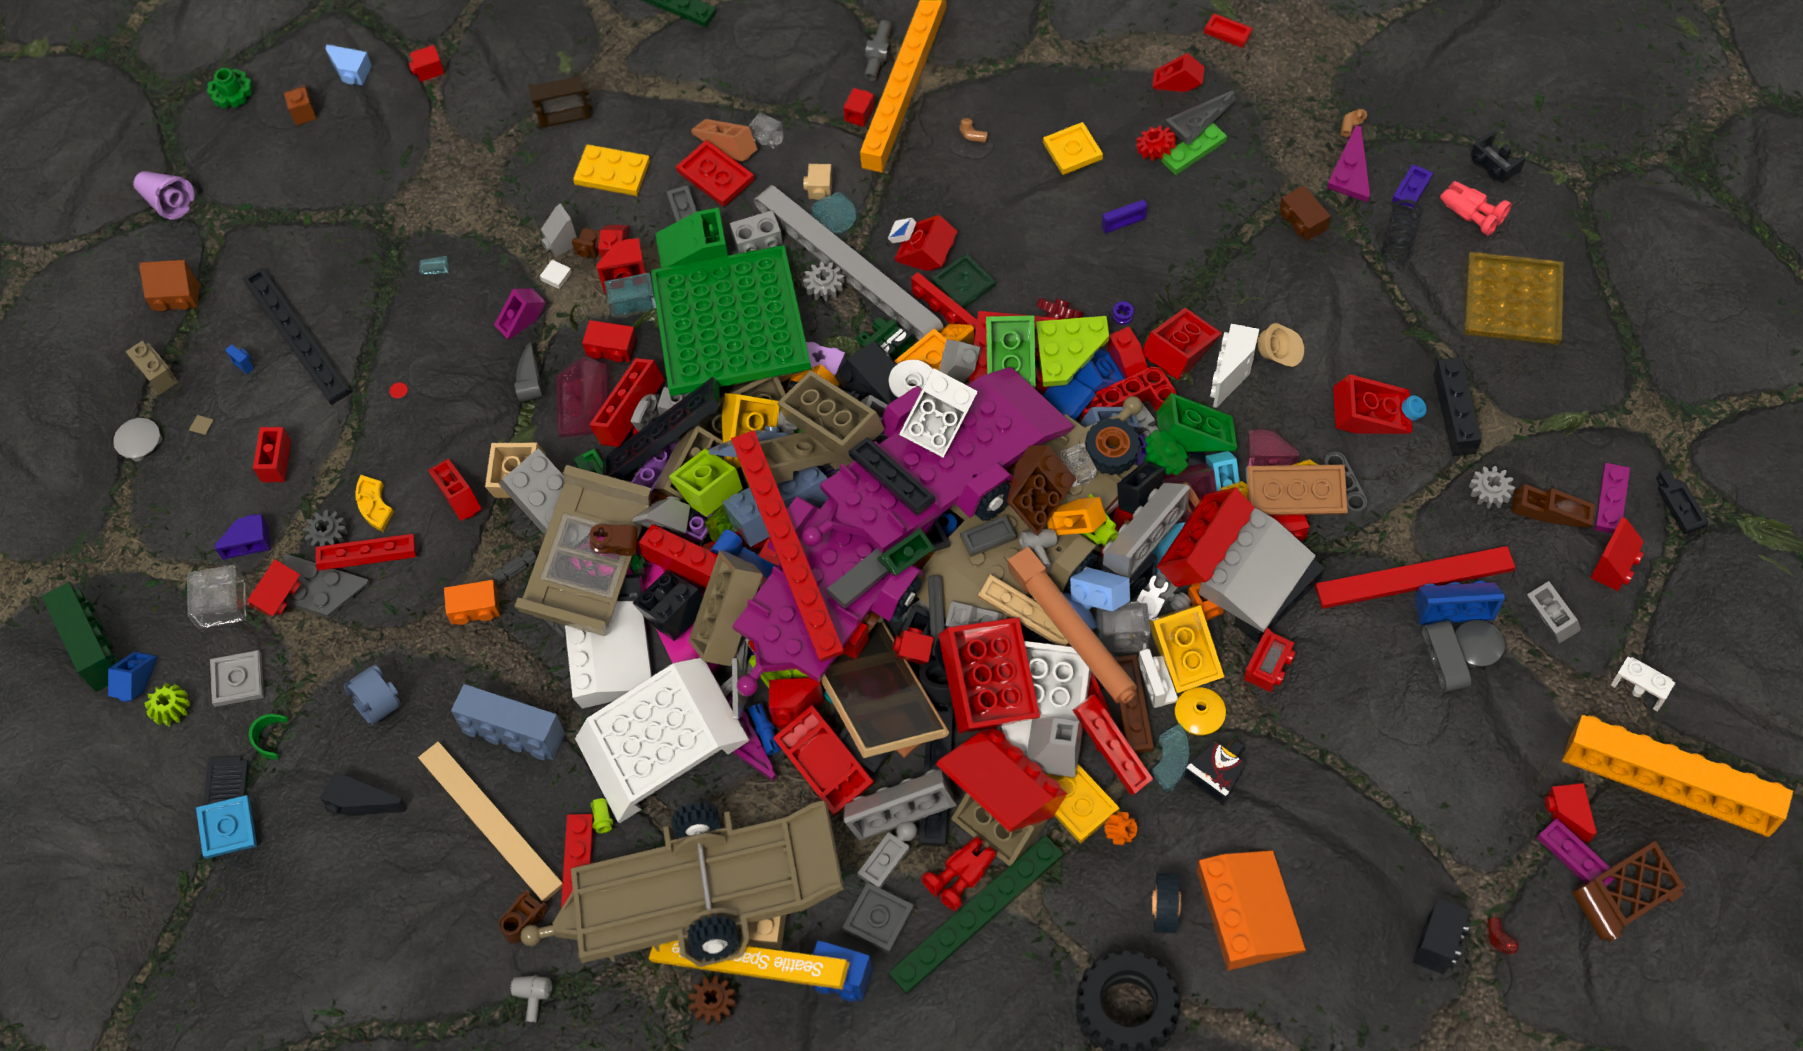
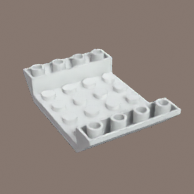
M701 658L673 663L588 717L575 738L618 823L623 822L641 810L638 804L639 801L721 749L730 754L750 741L739 720L733 719V709L708 664Z

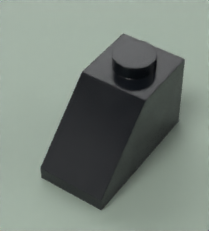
M1144 461L1117 483L1118 508L1134 514L1139 506L1144 507L1148 502L1151 492L1155 488L1159 489L1165 474V467Z

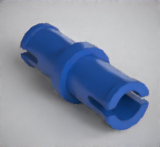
M758 703L757 709L753 705L748 709V712L756 727L754 731L760 737L766 755L770 756L772 755L771 751L776 754L781 751V747L773 739L775 736L773 723L769 722L763 704Z

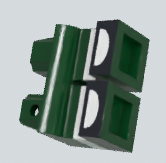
M881 317L877 318L872 324V329L875 331L872 336L866 331H862L856 337L857 343L861 348L876 341L893 360L913 346L912 333L906 329L903 331L893 319L886 321Z

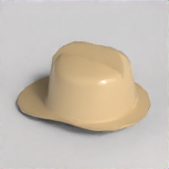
M1271 324L1268 329L1261 332L1257 339L1258 350L1265 359L1274 360L1289 367L1298 365L1303 359L1304 344L1301 337L1294 330L1281 324Z

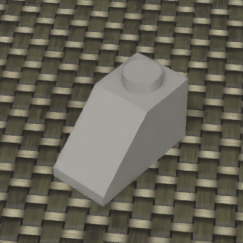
M559 204L541 228L544 237L541 239V242L546 251L551 250L555 258L573 249V238H577L571 218L563 206Z
M946 339L939 371L964 383L975 370L980 347Z
M670 496L665 500L655 502L634 516L632 522L647 528L653 524L674 535L684 534L687 530L690 505L681 502V499L678 497Z

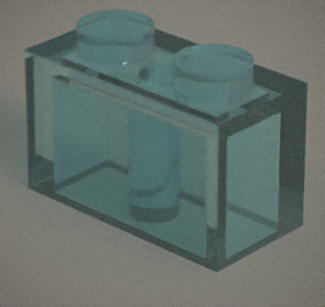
M650 273L605 281L608 305L612 316H623L632 312L648 311L656 308Z

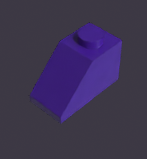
M251 514L237 519L215 544V550L223 560L270 550L267 522L261 514Z

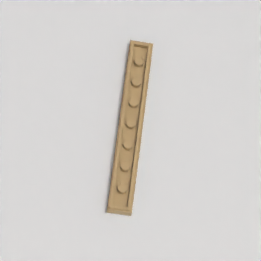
M439 742L435 743L418 757L422 764L543 903L562 888L563 883Z

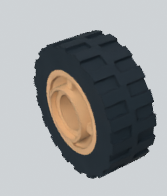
M1156 873L1155 890H1153L1152 898L1154 932L1176 934L1181 906L1179 875Z

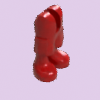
M979 836L974 837L961 849L953 852L944 861L946 869L940 874L935 875L932 872H925L921 876V881L929 892L935 897L940 895V901L953 911H957L961 907L962 900L960 897L965 888H973L996 857L997 852L990 846L978 857L975 856L984 845V841ZM954 876L959 877L954 885L944 890Z

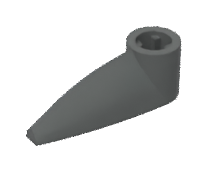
M531 342L528 343L521 355L517 367L516 382L514 383L520 402L543 397L538 366Z

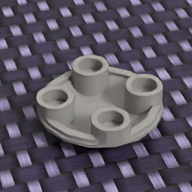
M136 418L121 425L116 431L113 441L114 447L120 455L131 458L133 461H141L162 442V436L158 426L153 421L147 418Z

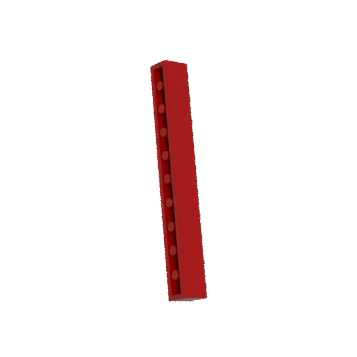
M651 524L639 541L643 558L707 588L717 554ZM762 576V577H763L762 586H763V584L766 582V580L768 579V578H766V577H764V576ZM861 623L843 647L845 655L857 659L868 642V628L866 624Z

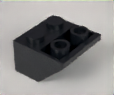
M667 569L633 602V605L659 632L675 641L696 620L703 596L696 587Z

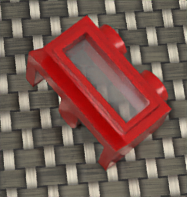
M1266 628L1246 668L1244 680L1272 693L1275 685L1280 686L1286 672L1282 671L1285 664L1291 665L1296 654V651L1292 650L1294 642L1278 636Z

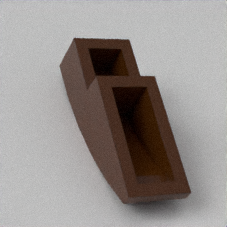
M1523 484L1514 491L1512 513L1560 525L1576 527L1593 526L1595 504L1553 488L1546 492L1527 484Z

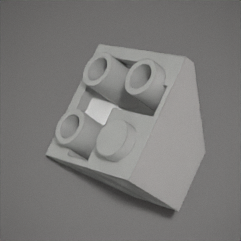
M1060 718L1033 719L1026 757L1038 764L1045 774L1076 778L1083 726L1079 721Z

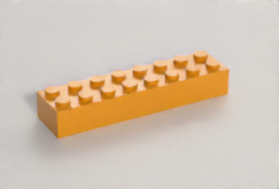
M1582 715L1569 736L1562 762L1770 837L1785 821L1793 794L1792 790L1785 788L1780 783L1764 781L1755 774L1742 773L1732 769L1727 764L1706 760L1700 754H1690L1679 750L1678 747L1672 744L1656 742L1647 735L1631 733L1622 726H1612L1601 722L1599 718L1594 716Z

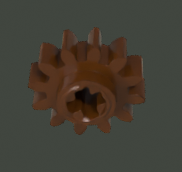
M714 976L712 983H709L708 979L703 977L704 985L700 987L698 984H694L693 987L697 993L688 995L689 1000L695 1002L689 1006L691 1012H696L695 1018L697 1021L705 1017L707 1026L711 1025L712 1019H716L718 1024H722V1015L728 1018L731 1017L728 1007H736V1002L730 999L736 995L734 989L727 990L729 988L727 980L720 984L718 977ZM710 997L713 999L716 997L717 1002L715 1004L710 1002L709 1004L707 1000Z

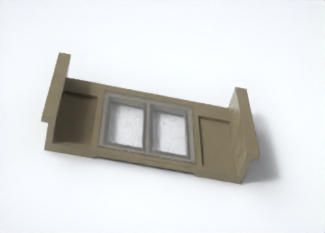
M566 465L563 472L564 486L523 598H517L515 608L519 612L533 615V617L606 636L633 555L621 556L618 554L595 553L590 547L589 533L591 528L597 524L632 525L638 529V542L643 526L632 521L634 516L651 505V488ZM599 537L598 541H603L604 537Z

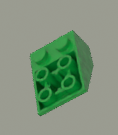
M719 208L697 211L655 233L661 268L728 256Z

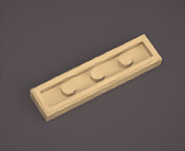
M990 574L977 598L1011 618L1019 617L1022 625L1059 646L1067 645L1068 641L1036 601Z

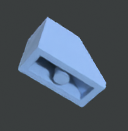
M327 45L326 51L342 81L348 84L363 86L372 67L367 52Z

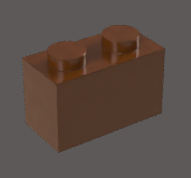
M1304 185L1281 197L1280 215L1293 226L1295 233L1299 236L1301 235L1306 242L1328 230L1331 215Z

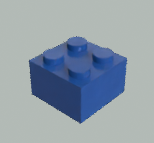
M818 940L813 955L844 959L849 962V967L843 989L812 985L814 989L823 994H830V992L840 994V998L850 1002H855L856 999L863 1001L872 974L870 956Z

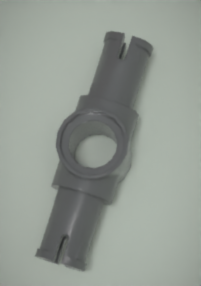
M885 20L879 22L876 36L872 40H868L866 44L865 58L868 63L864 78L870 82L876 81L880 66L883 65V62H888L891 45L888 37L892 26L890 22Z

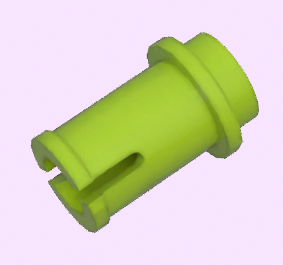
M603 798L593 800L590 803L595 821L593 828L597 833H607L611 831V826L613 825V820L609 817L607 800Z

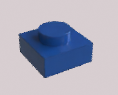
M231 344L225 350L232 363L244 373L248 374L254 369L249 361L251 357L244 349L238 350Z

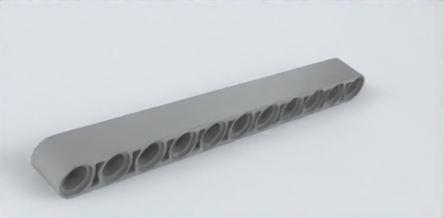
M770 185L754 198V203L759 211L765 213L773 210L778 226L827 266L829 263H833V270L840 267L841 275H844L845 281L904 329L912 333L915 338L920 340L933 329H936L938 332L943 330V324L938 317L775 186Z

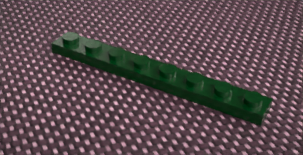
M1045 835L889 972V976L906 995L909 994L1063 858V853Z

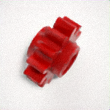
M1161 125L1157 128L1149 127V131H1142V137L1136 139L1138 153L1142 154L1143 159L1150 156L1151 161L1158 157L1163 159L1165 153L1171 155L1170 149L1176 148L1174 132H1171L1169 127L1162 130Z

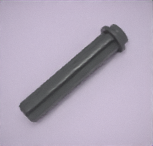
M938 575L928 577L931 637H934L931 656H935L934 649L939 638L938 634L944 631L942 578Z

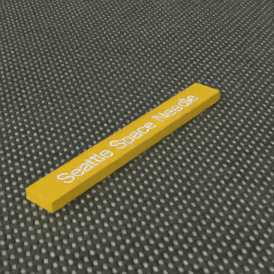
M678 940L659 945L660 951H656L654 946H652L649 960L654 963L843 989L849 967V962L844 959L746 946L744 954L740 958L699 967L680 955Z

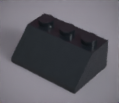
M876 341L871 342L850 356L834 376L847 391H858V394L862 395V400L871 395L889 405L898 398L889 387V375L897 363Z

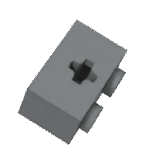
M1549 581L1527 594L1531 605L1559 644L1581 631L1578 620Z

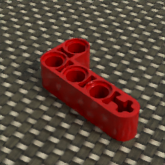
M1149 367L1095 392L1094 398L1080 413V419L1084 418L1091 407H1123L1125 399L1130 396L1138 397L1142 403L1149 400L1157 412L1164 403L1161 399H1167L1170 393L1176 394V391L1160 368Z

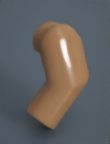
M1359 109L1346 114L1343 118L1341 135L1343 137H1350L1353 127L1363 123L1367 118V112L1364 109Z
M969 118L961 120L960 132L967 140L981 143L987 142L988 132L976 131L972 126L973 121Z

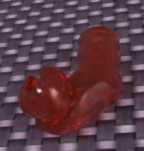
M1488 919L1490 944L1504 954L1517 953L1519 944L1516 940L1502 932L1501 919Z

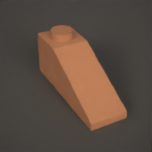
M705 119L691 129L693 135L704 142L708 140L729 157L738 161L749 159L750 155L758 150L748 126Z

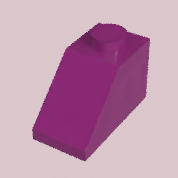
M533 288L513 289L494 326L507 339H511L537 320L546 302Z

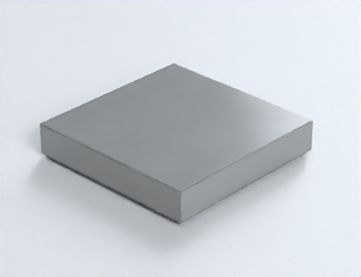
M260 650L210 659L211 693L214 707L264 698L262 653Z

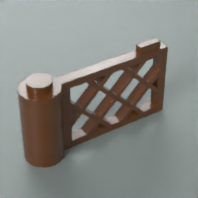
M1655 840L1592 880L1575 888L1571 893L1601 940L1607 939L1608 942H1611L1623 935L1621 930L1627 924L1666 899L1669 903H1672L1684 894L1681 890L1685 886ZM1652 850L1657 858L1656 867L1645 864L1646 853ZM1629 864L1637 867L1636 880L1624 877L1626 865ZM1644 869L1655 872L1653 885L1642 882ZM1661 874L1670 878L1674 885L1673 888L1669 890L1660 888ZM1607 877L1616 879V892L1608 891L1602 880ZM1623 882L1635 885L1633 898L1622 895ZM1641 887L1652 890L1651 902L1647 903L1639 900ZM1621 900L1632 903L1631 914L1626 918L1620 910Z

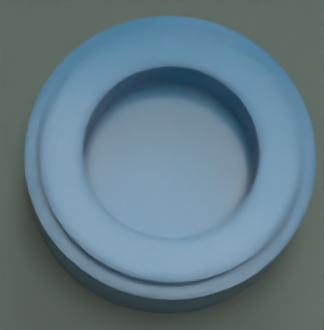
M1410 396L1402 403V411L1410 420H1419L1426 414V405L1418 396Z

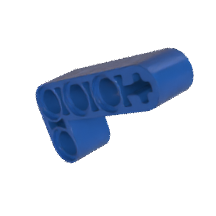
M728 529L723 531L711 549V552L717 555L719 550H722L754 564L763 574L762 576L769 578L772 574V568L775 566L743 547V540L736 533Z

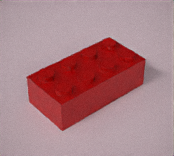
M1236 487L1205 494L1156 567L1175 587L1209 581L1214 575L1213 571L1218 563L1225 558V552L1229 546L1237 540L1241 528L1250 520V514L1255 507Z

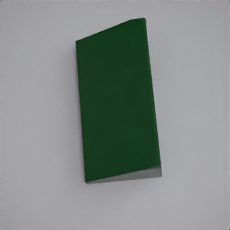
M919 528L877 559L890 573L897 576L935 548L922 529Z

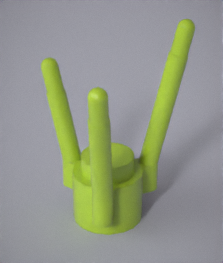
M1093 494L1088 495L1089 498H1094ZM1106 512V524L1103 523L1094 531L1095 535L1079 533L1091 539L1097 545L1102 544L1104 546L1109 541L1114 542L1118 537V531L1115 529L1116 524L1108 517Z

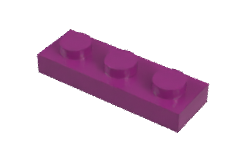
M1605 463L1602 472L1594 530L1613 534L1621 518L1624 516L1630 472L1629 467Z
M1557 818L1537 837L1545 847L1584 883L1610 868ZM1607 877L1602 882L1607 887L1614 879Z

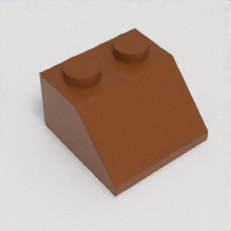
M185 260L140 263L139 268L144 298L152 311L197 308L200 285Z

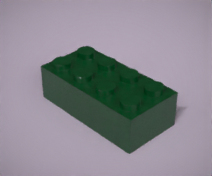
M70 582L42 595V599L77 673L95 692L107 687L108 669L120 660L116 654L113 655L111 649L114 647L109 638L102 633L104 626L100 619L94 616L93 612L96 610L90 599H86L80 588L75 589Z

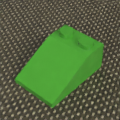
M1034 316L986 317L987 374L1012 367L1035 388Z

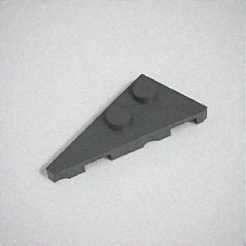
M1233 90L1165 119L1166 127H1169L1170 131L1174 132L1186 145L1191 144L1236 100L1235 92Z

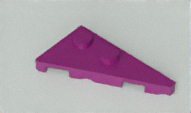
M1356 125L1328 181L1327 188L1368 202L1370 190L1362 128Z
M732 693L731 696H730L727 700H728V702H729L731 708L733 709V693ZM743 710L738 720L750 741L732 753L768 779L774 781L777 775Z

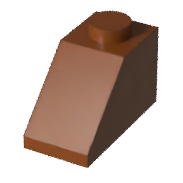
M307 85L284 92L286 103L295 125L317 119Z

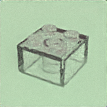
M236 564L187 573L188 617L197 628L246 620L245 577Z
M1129 602L1113 612L1096 608L1095 634L1110 654L1132 653L1148 649L1150 622L1147 603Z

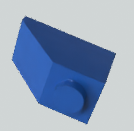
M132 652L108 669V696L118 698L120 701H132L143 693L157 661V656Z

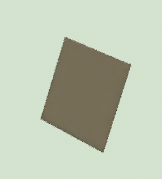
M197 415L189 430L206 435L213 419Z

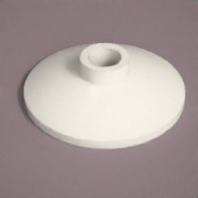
M919 360L900 362L890 372L889 387L892 393L899 398L915 387L909 386L911 383L923 388L933 369L928 364Z

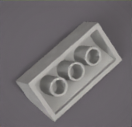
M1164 483L1159 489L1155 488L1149 495L1146 505L1137 508L1133 515V520L1129 524L1125 523L1120 528L1115 541H1109L1102 552L1104 554L1103 565L1119 576L1130 578L1187 511L1190 486L1187 484Z
M941 769L930 770L924 776L916 779H906L894 787H884L872 795L854 798L852 802L845 804L844 821L859 841L897 828L901 822H913L957 805L949 779L944 771Z

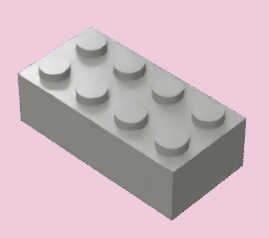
M538 448L498 484L541 532L546 535L565 482L562 473ZM569 522L561 545L574 548L590 533L591 528Z

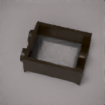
M578 74L579 77L537 85L528 84L531 101L534 105L540 128L591 118L589 109H593L591 96H586L590 95L587 82H582L580 74Z

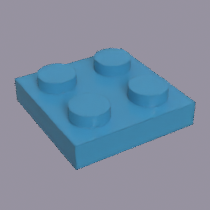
M245 795L196 807L204 858L208 859L257 847L249 796Z

